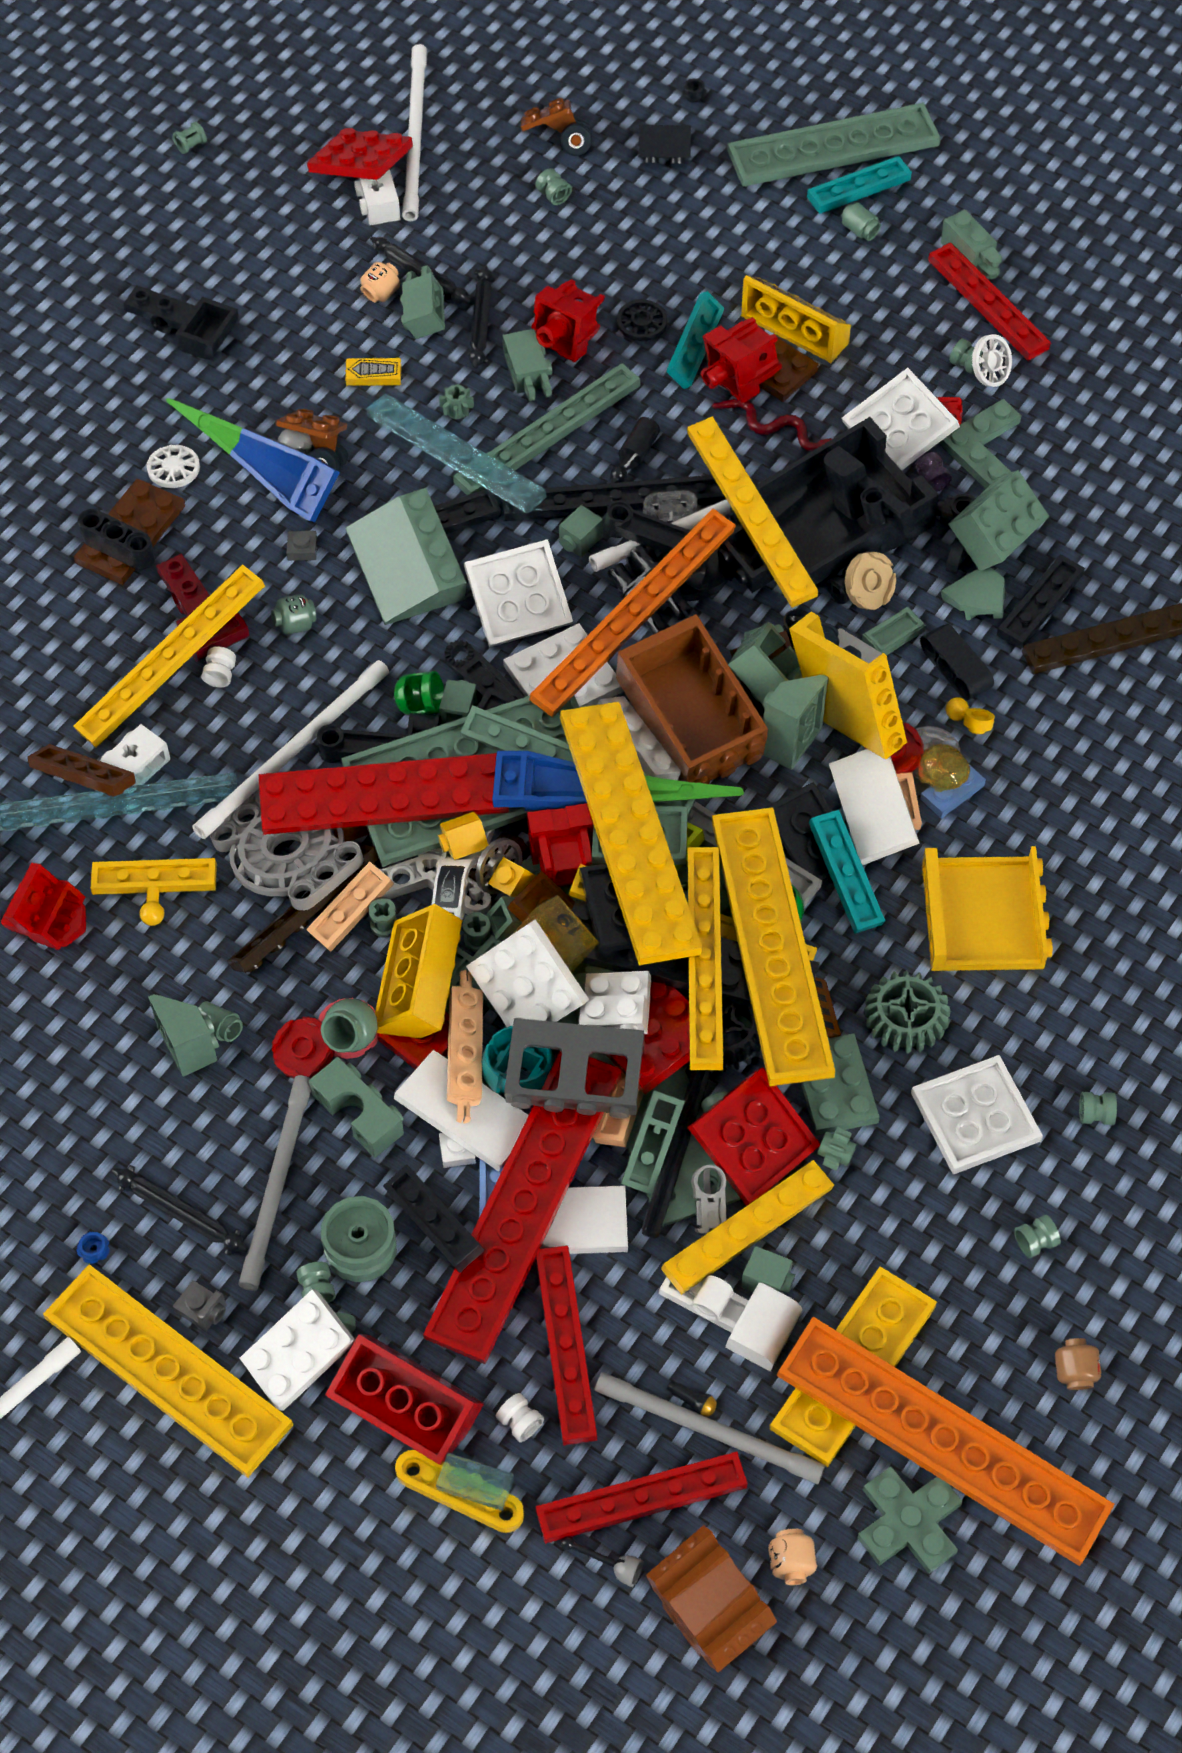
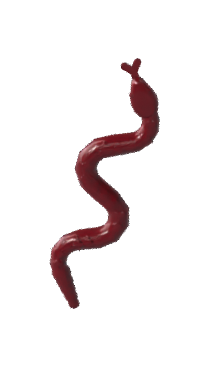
M731 399L712 404L713 409L743 408L746 411V421L750 430L757 434L768 435L791 425L797 430L799 444L808 451H813L831 440L829 438L822 439L817 443L810 442L808 440L807 425L797 415L787 414L768 424H761L757 421V412L754 405L749 401L741 403L738 399Z

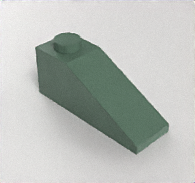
M652 1089L621 1184L652 1195L685 1103L684 1100Z

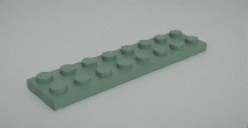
M919 103L731 142L727 145V152L742 187L940 146L941 137L925 104Z

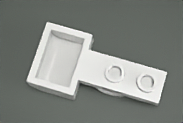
M711 1275L682 1295L666 1276L658 1293L731 1332L725 1348L770 1372L802 1312V1307L795 1300L764 1283H758L750 1300H747L734 1293L733 1288L726 1281Z

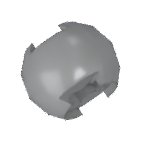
M285 429L278 437L277 442L308 455L311 453L312 441L309 434Z

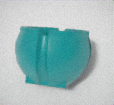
M513 1026L496 1032L482 1054L483 1077L488 1086L499 1095L504 1094L507 1075L505 1071L508 1067ZM527 1047L524 1049L522 1067L532 1072L526 1080H520L519 1085L522 1088L542 1089L555 1062L552 1049Z

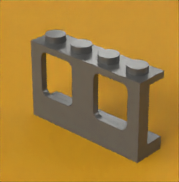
M514 1018L504 1090L506 1103H511V1106L520 1109H527L534 1105L544 1106L545 1110L551 1112H561L564 1108L574 1109L577 1113L583 1115H595L596 1112L609 1113L614 1118H628L629 1115L636 1116L641 1061L645 1042L644 1031ZM525 1048L558 1049L562 1052L559 1083L556 1090L527 1089L519 1085ZM591 1054L620 1055L627 1058L624 1094L621 1097L589 1095L585 1092L588 1059Z

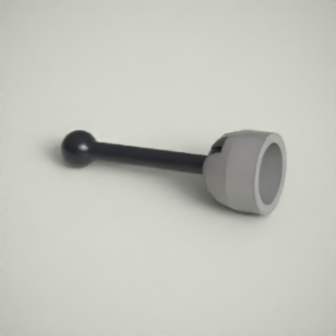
M571 1536L561 1539L560 1544L564 1550L573 1549L614 1567L616 1578L623 1584L630 1587L636 1584L643 1568V1560L626 1555L616 1561L575 1543Z

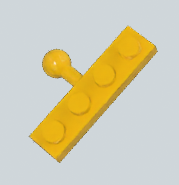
M216 858L92 862L90 889L92 895L147 893L146 903L142 905L139 915L143 923L155 926L162 922L165 914L162 905L159 904V892L216 891Z

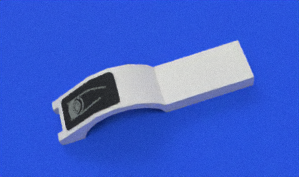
M495 829L485 832L488 845L491 842ZM483 850L456 860L452 856L442 859L435 877L432 904H436L448 912H453L456 917L463 920L466 912L465 888L467 877L471 868L476 869V864Z

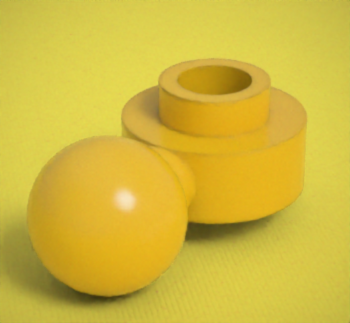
M960 697L952 698L947 702L945 708L947 716L954 721L964 719L963 724L970 732L984 734L986 731L992 730L995 715L992 712L981 708H969L967 701Z

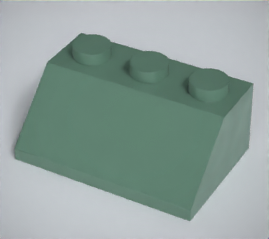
M817 675L783 681L775 691L770 690L763 701L765 712L762 717L768 728L764 756L790 770L794 768L822 729L828 684L827 676Z

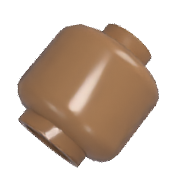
M1084 1338L1065 1340L1066 1346L1057 1349L1055 1352L1058 1381L1065 1384L1067 1390L1094 1388V1383L1101 1378L1098 1348L1086 1345V1339Z

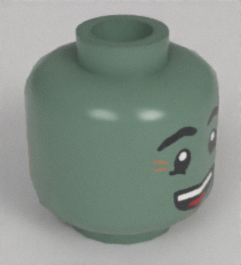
M303 594L292 595L277 600L275 609L271 610V618L275 627L279 626L284 634L289 635L310 630L312 623L316 622V610L311 599L308 600Z

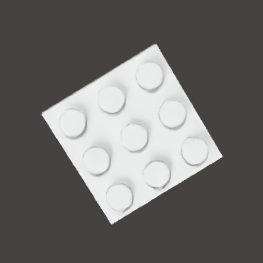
M909 368L905 369L842 417L843 423L848 429L871 417L887 435L885 452L901 470H904L960 427L958 420Z
M548 539L464 563L489 647L573 623Z
M578 623L503 659L504 668L525 697L530 696V693L588 635ZM606 662L575 694V698L579 707L597 705L599 699L611 698L624 691L616 679V673Z
M536 919L466 966L506 1027L513 1026L514 1018L557 1022L589 1001V998Z
M1000 1055L912 1087L911 1094L953 1175L1042 1140L1043 1135Z

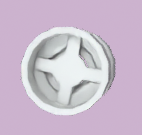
M212 647L207 652V665L203 667L201 678L205 683L213 687H226L230 684L232 678L230 670L235 666L236 655L225 647Z
M521 1393L510 1397L496 1414V1418L502 1425L510 1426L512 1435L519 1442L530 1438L544 1421V1417L537 1410H532L528 1407V1400Z

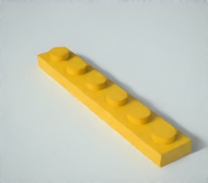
M813 1160L662 1265L661 1270L682 1295L832 1190L834 1184Z

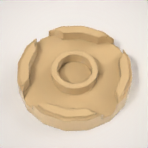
M870 551L860 553L851 560L846 570V593L851 602L858 608L867 610L879 609L880 606L886 605L895 592L896 573H893L891 568L893 564L884 554Z

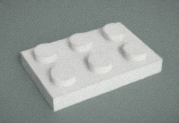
M312 1289L240 1357V1360L275 1408L284 1411L352 1347L355 1339L319 1291Z

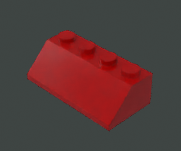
M358 1334L325 1394L335 1402L439 1465L445 1462L466 1437L484 1405L480 1400L371 1335Z

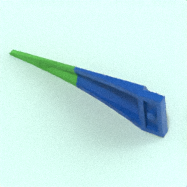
M171 398L166 399L171 406L259 480L287 508L308 521L316 522L340 473L338 470L306 453Z
M497 751L492 798L494 807H525V811L560 809L566 808V806L587 803L574 762L531 751ZM645 776L653 802L741 796L744 794L741 787Z

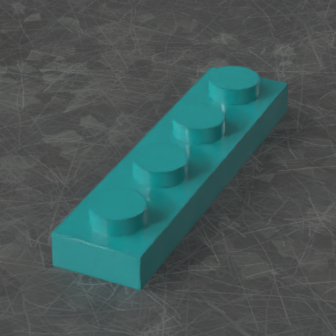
M900 156L810 188L807 190V198L818 213L821 214L910 181L912 172Z
M708 291L699 294L666 370L683 389L692 386L705 356L706 350L703 335L717 327L725 309Z
M836 810L811 818L808 823L854 934L883 925L885 918L840 811Z

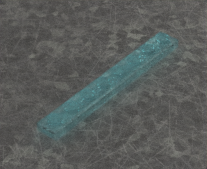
M386 393L366 408L367 415L372 420L526 514L547 498L546 490Z
M236 772L131 786L115 797L100 791H91L1 803L0 831H15L19 828L32 826L45 827L49 824L62 822L75 823L85 819H105L115 815H135L144 811H165L174 807H195L204 803L222 802L238 787Z

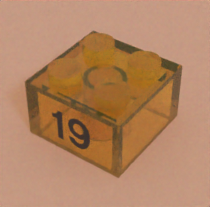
M558 895L538 905L514 931L516 933L536 919L571 973L599 943Z

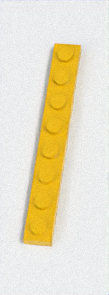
M713 416L688 426V436L791 608L818 597V589Z
M242 564L73 726L76 731L97 748L265 587L263 581Z
M688 847V906L702 945L701 955L689 957L690 1070H723L719 847Z

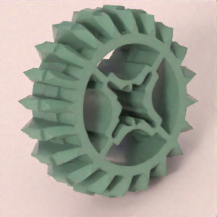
M906 970L903 973V977H899L894 971L891 974L890 980L883 976L880 979L879 985L874 984L872 986L871 994H868L866 997L864 1015L867 1018V1028L873 1029V1039L882 1037V1046L884 1047L891 1043L893 1044L894 1052L899 1049V1046L905 1047L907 1055L911 1052L912 1047H915L921 1053L924 1050L925 1044L932 1048L935 1045L936 1039L941 1040L944 1030L949 1026L948 1017H950L951 1009L950 1006H947V995H941V985L932 987V977L924 981L921 980L922 975L920 972L915 977H910L909 972ZM901 996V997L898 998V999L890 1000V999H892V998H894V997ZM905 1004L907 1005V1011L909 1012V1016H910L909 1020H908V1014H907L906 1009H905ZM925 1021H929L921 1027L913 1028L917 1024H924Z

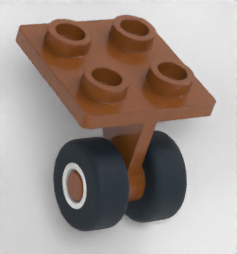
M558 98L549 102V107L539 110V107H534L524 112L525 116L521 117L522 131L546 124L561 133V145L568 154L580 156L589 150L592 142L591 129L585 121L575 119L569 99L563 101V98Z
M297 409V411L288 413L286 416L276 420V426L309 434L315 448L309 454L310 456L320 459L340 471V464L345 465L347 463L348 452L342 445L337 443L338 433L347 430V423L340 422L338 417L332 415L320 417L313 415L314 412L312 410Z

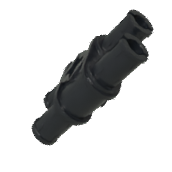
M644 544L636 546L640 554H637L634 549L630 552V557L643 572L639 577L634 580L623 563L614 565L618 572H615L612 568L608 571L609 577L612 578L621 590L620 597L622 600L659 563ZM680 587L665 602L678 620L687 618L683 611H686L688 615L693 611V608L681 595ZM658 611L645 622L653 635L670 627Z

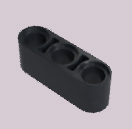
M87 509L80 513L78 524L82 539L86 545L135 569L143 570L153 565L155 555L151 538L148 534L96 509Z
M943 624L920 637L923 652L963 699L970 700L994 686V679L988 667L950 624Z

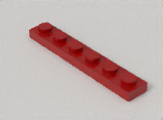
M951 242L929 253L928 261L1028 361L1050 349L1051 342Z
M569 1246L539 1249L536 1255L563 1445L597 1441Z
M733 1452L535 1507L544 1543L546 1544L561 1540L567 1536L572 1537L747 1489V1481L738 1452Z

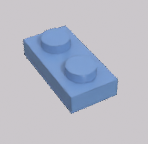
M964 760L922 792L920 800L942 819L984 787L986 779Z

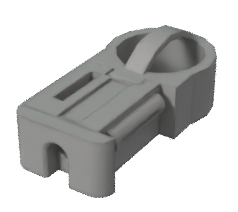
M715 1165L701 1166L692 1175L693 1199H698L696 1201V1216L699 1228L695 1229L697 1233H708L726 1221V1176L722 1169ZM710 1169L716 1171L720 1177V1187L713 1194H711ZM701 1171H703L704 1192L698 1186V1177Z

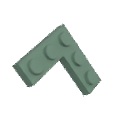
M1002 399L959 425L960 427L940 441L939 445L986 489L996 479L1012 472L984 444L1019 424L1021 415L1008 402Z

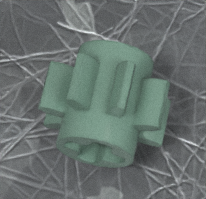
M458 384L444 388L445 396H439L440 407H443V415H449L454 419L469 416V408H474V397L470 396V389H465Z
M838 1127L834 1134L826 1131L817 1153L824 1157L822 1165L837 1171L840 1164L848 1167L857 1146L856 1143L850 1141L852 1133Z

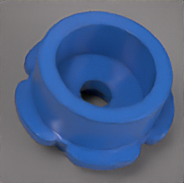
M88 1232L79 1240L77 1254L83 1258L85 1263L96 1264L98 1260H104L110 1252L108 1247L109 1240L98 1232ZM93 1246L97 1247L95 1251H91Z

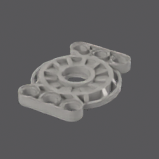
M260 790L252 794L210 834L211 841L216 850L220 852L230 851L232 870L236 879L245 888L265 896H289L292 906L297 910L304 911L314 907L357 871L364 862L360 846L353 841H344L342 828L263 835ZM245 815H255L254 818L248 822L240 821L241 818ZM332 830H337L338 838L333 836ZM224 833L232 834L227 840H217ZM295 840L301 844L291 854L284 856L273 854L275 847L283 841ZM347 853L356 854L351 860H341L343 855ZM236 859L241 861L238 869L236 867ZM324 872H333L329 879H318ZM249 876L254 881V884L244 877ZM301 891H310L309 896L306 898H295Z

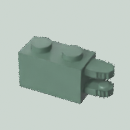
M966 209L944 219L940 243L944 246L951 242L985 277L990 279L996 278L1000 274L999 265L1002 262V256L996 250L997 242Z
M428 265L421 268L422 272L419 277L413 271L407 272L406 281L402 282L403 294L400 295V300L403 306V315H401V321L405 330H409L415 339L445 329L443 288L432 274Z
M535 329L503 335V353L516 392H526L528 400L532 401L535 400V390L542 388L545 397H551L552 390L548 375H552V366L550 359H545L544 357L545 347L537 341Z

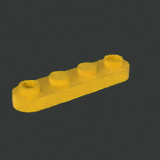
M408 1450L398 1457L395 1464L396 1476L405 1487L497 1531L509 1533L521 1526L524 1519V1509L521 1501L514 1495L446 1463L439 1465L416 1450ZM411 1467H417L420 1470L414 1476L409 1475L407 1471ZM504 1511H510L513 1514L509 1520H503L500 1515Z

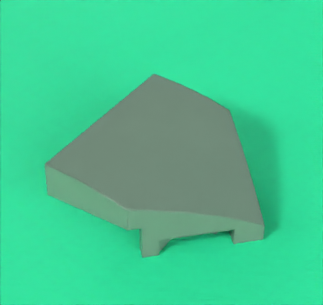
M991 567L982 571L976 569L941 590L942 600L959 611H965L966 620H971L977 615L993 614L994 619L1003 618L1004 599H1006L1005 579Z

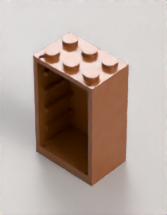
M697 614L618 651L616 679L637 714L681 770L678 781L709 784L711 780L719 776L725 778L731 775L737 767L745 763L751 765L762 758L768 728Z

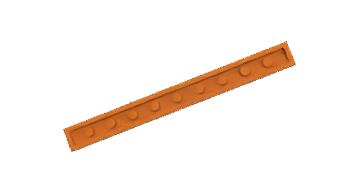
M713 508L530 693L529 700L553 718L734 532L736 525Z

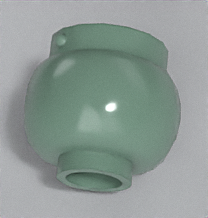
M355 998L335 1002L326 1012L321 1025V1036L327 1046L336 1052H357L366 1048L375 1039L378 1029L377 1017L374 1010L362 1000Z

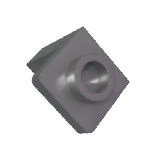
M192 1280L172 1307L174 1312L207 1332L212 1324L216 1325L222 1319L227 1305L223 1293L218 1290L213 1293Z

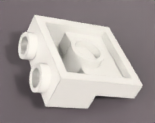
M649 971L586 974L585 994L589 1001L580 1006L579 1024L643 1030L644 1035H648L651 975Z

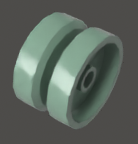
M365 1196L348 1197L335 1203L325 1214L321 1224L322 1245L325 1258L331 1270L338 1276L352 1282H366L382 1276L392 1266L397 1254L394 1222L388 1209L379 1201Z

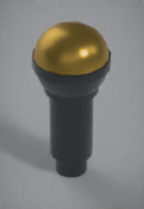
M673 1381L669 1383L667 1390L675 1397L691 1405L696 1413L709 1417L715 1412L717 1403L712 1395L696 1393L686 1386Z

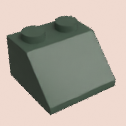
M155 994L148 997L157 1028L182 1077L218 1061L215 1049L219 1047V1044L214 1035V1026L208 1015L202 1017L196 1005Z

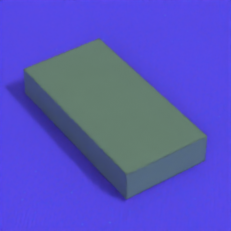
M907 606L862 635V641L879 652L888 655L925 632L926 624Z

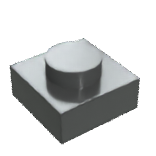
M288 531L287 560H316V531Z

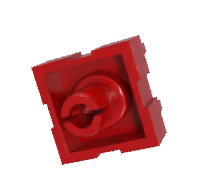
M570 279L561 284L557 289L547 286L536 295L534 304L535 318L531 329H535L536 339L540 345L545 348L549 347L558 352L559 355L576 362L587 353L588 341L600 330L601 325L596 321L597 308L604 301L605 296L599 294L595 297L577 288L575 285L576 281Z
M753 317L736 324L728 330L720 325L703 335L709 361L708 367L701 370L703 382L710 389H714L718 385L725 387L741 403H745L760 393L759 384L782 369V364L777 359L775 342L778 341L775 334L770 336L757 325L756 319Z
M587 803L566 806V808L527 812L528 841L532 864H539L540 871L545 873L556 885H572L579 865H592L593 841L591 836H593V822Z

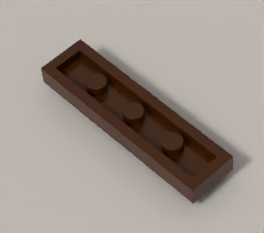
M51 744L28 756L30 768L77 783L86 788L103 792L109 796L115 797L120 795L136 783L134 772Z

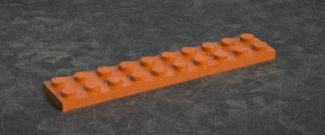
M812 1317L777 1373L779 1378L1078 1566L1083 1563L1115 1505L815 1317Z

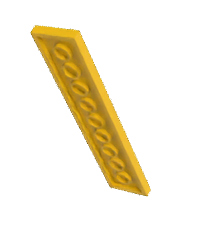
M620 702L561 710L560 720L639 966L701 955L702 945Z
M774 808L712 815L713 831L717 847H719L720 863L769 1086L835 1078L834 1062Z

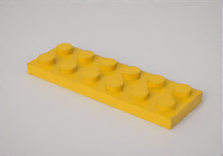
M880 1266L836 1331L896 1367L936 1308L937 1301ZM795 1388L770 1424V1430L828 1467L856 1425Z

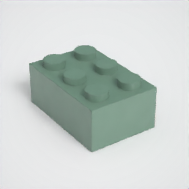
M1016 470L996 479L948 525L978 569L982 571L1003 562L1049 515L1020 471Z

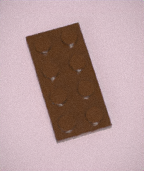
M136 478L108 515L148 534L151 538L152 547H154L184 509L185 501L179 496ZM85 543L74 555L75 564L121 585H124L136 570Z

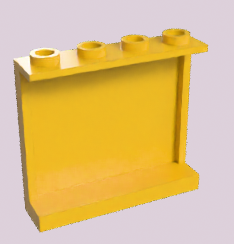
M813 612L808 613L790 627L789 630L802 678L817 675L828 677L823 722L886 760L907 743L886 654L882 653L871 663L863 661L827 640L824 636L820 617Z
M1031 846L1029 856L938 858L937 848H925L922 872L931 971L1044 969L1047 957H1052L1051 938H1046V930L1049 929L1048 911H1043V903L1046 902L1045 885H1040V877L1043 875L1042 858H1037L1036 846Z

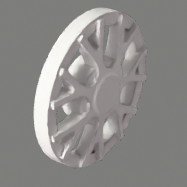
M996 334L983 336L976 343L972 354V366L975 376L983 385L987 387L1000 386L1007 380L1011 372L1012 355L1010 347L1004 338ZM988 340H989V344H990L989 350H988V348H987V342H986V341H988ZM998 343L1001 345L1000 350H996ZM1003 357H1005V366H1002ZM997 371L999 372V374H1000V376H1001L999 379L997 378V376H996V374H995V372H997ZM987 372H989V381L986 379Z
M169 445L159 448L149 457L147 462V472L150 479L155 484L165 488H178L191 483L197 477L200 470L199 458L196 453L183 445ZM171 452H179L177 456L171 455ZM161 455H165V456H166V458H165L164 460H163V459H160V458H158V457H160ZM187 455H189V456L191 457L190 459H187V460H183V459H182L183 457H185V456H187ZM162 465L161 468L152 470V466ZM185 466L194 467V470H186ZM163 473L167 476L165 480L159 479ZM183 476L184 479L175 480L176 477Z

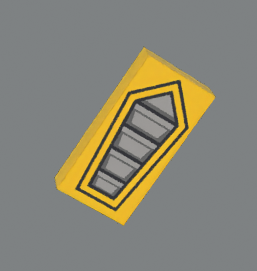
M401 358L346 359V386L401 385Z

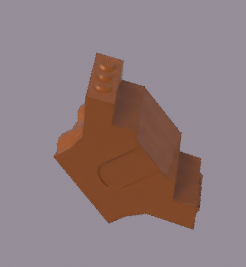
M704 1525L646 1574L654 1592L662 1601L664 1610L699 1657L703 1656L709 1666L718 1673L777 1623L770 1607L760 1599L755 1587L748 1579L746 1580L736 1567L728 1551L719 1545L713 1532Z

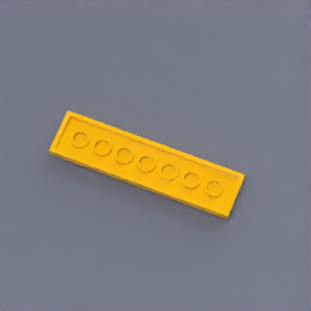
M90 1264L43 1313L44 1318L71 1338L81 1348L247 1478L293 1426L292 1420Z

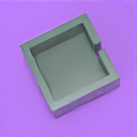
M769 621L742 641L728 664L736 678L749 688L752 697L762 704L767 693L770 690L775 691L781 682L800 679L802 676L796 652L791 646L772 660L768 658L770 654L786 642Z

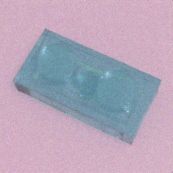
M447 1453L436 1483V1490L503 1511L514 1481V1474Z

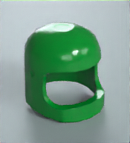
M436 671L411 673L400 677L394 689V699L398 709L408 716L410 713L438 714L444 693L442 679Z

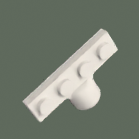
M624 696L599 699L597 705L620 702L643 772L657 778L678 780L681 770Z

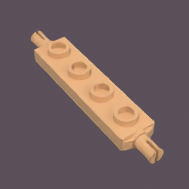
M463 970L459 974L460 986H452L449 995L447 1101L457 1105V1122L461 1123L463 1120V1123H468L471 1121L470 1107L479 1105L482 1099L483 991L472 987L473 976L469 971L467 973V970Z

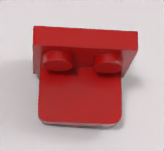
M31 863L2 917L1 924L8 930L28 936L34 942L60 950L61 947L68 946L86 932V907L83 904L85 896L68 881L58 880L41 864Z

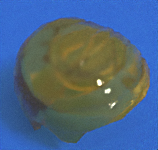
M942 743L935 744L926 749L921 755L918 766L919 780L922 784H929L934 791L942 792L959 788L968 780L970 774L969 763L963 754L954 747Z

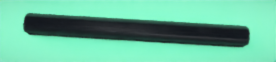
M711 1070L692 1071L683 1099L685 1103L642 1226V1234L646 1237L653 1239L659 1237L692 1134L688 1126L696 1121Z

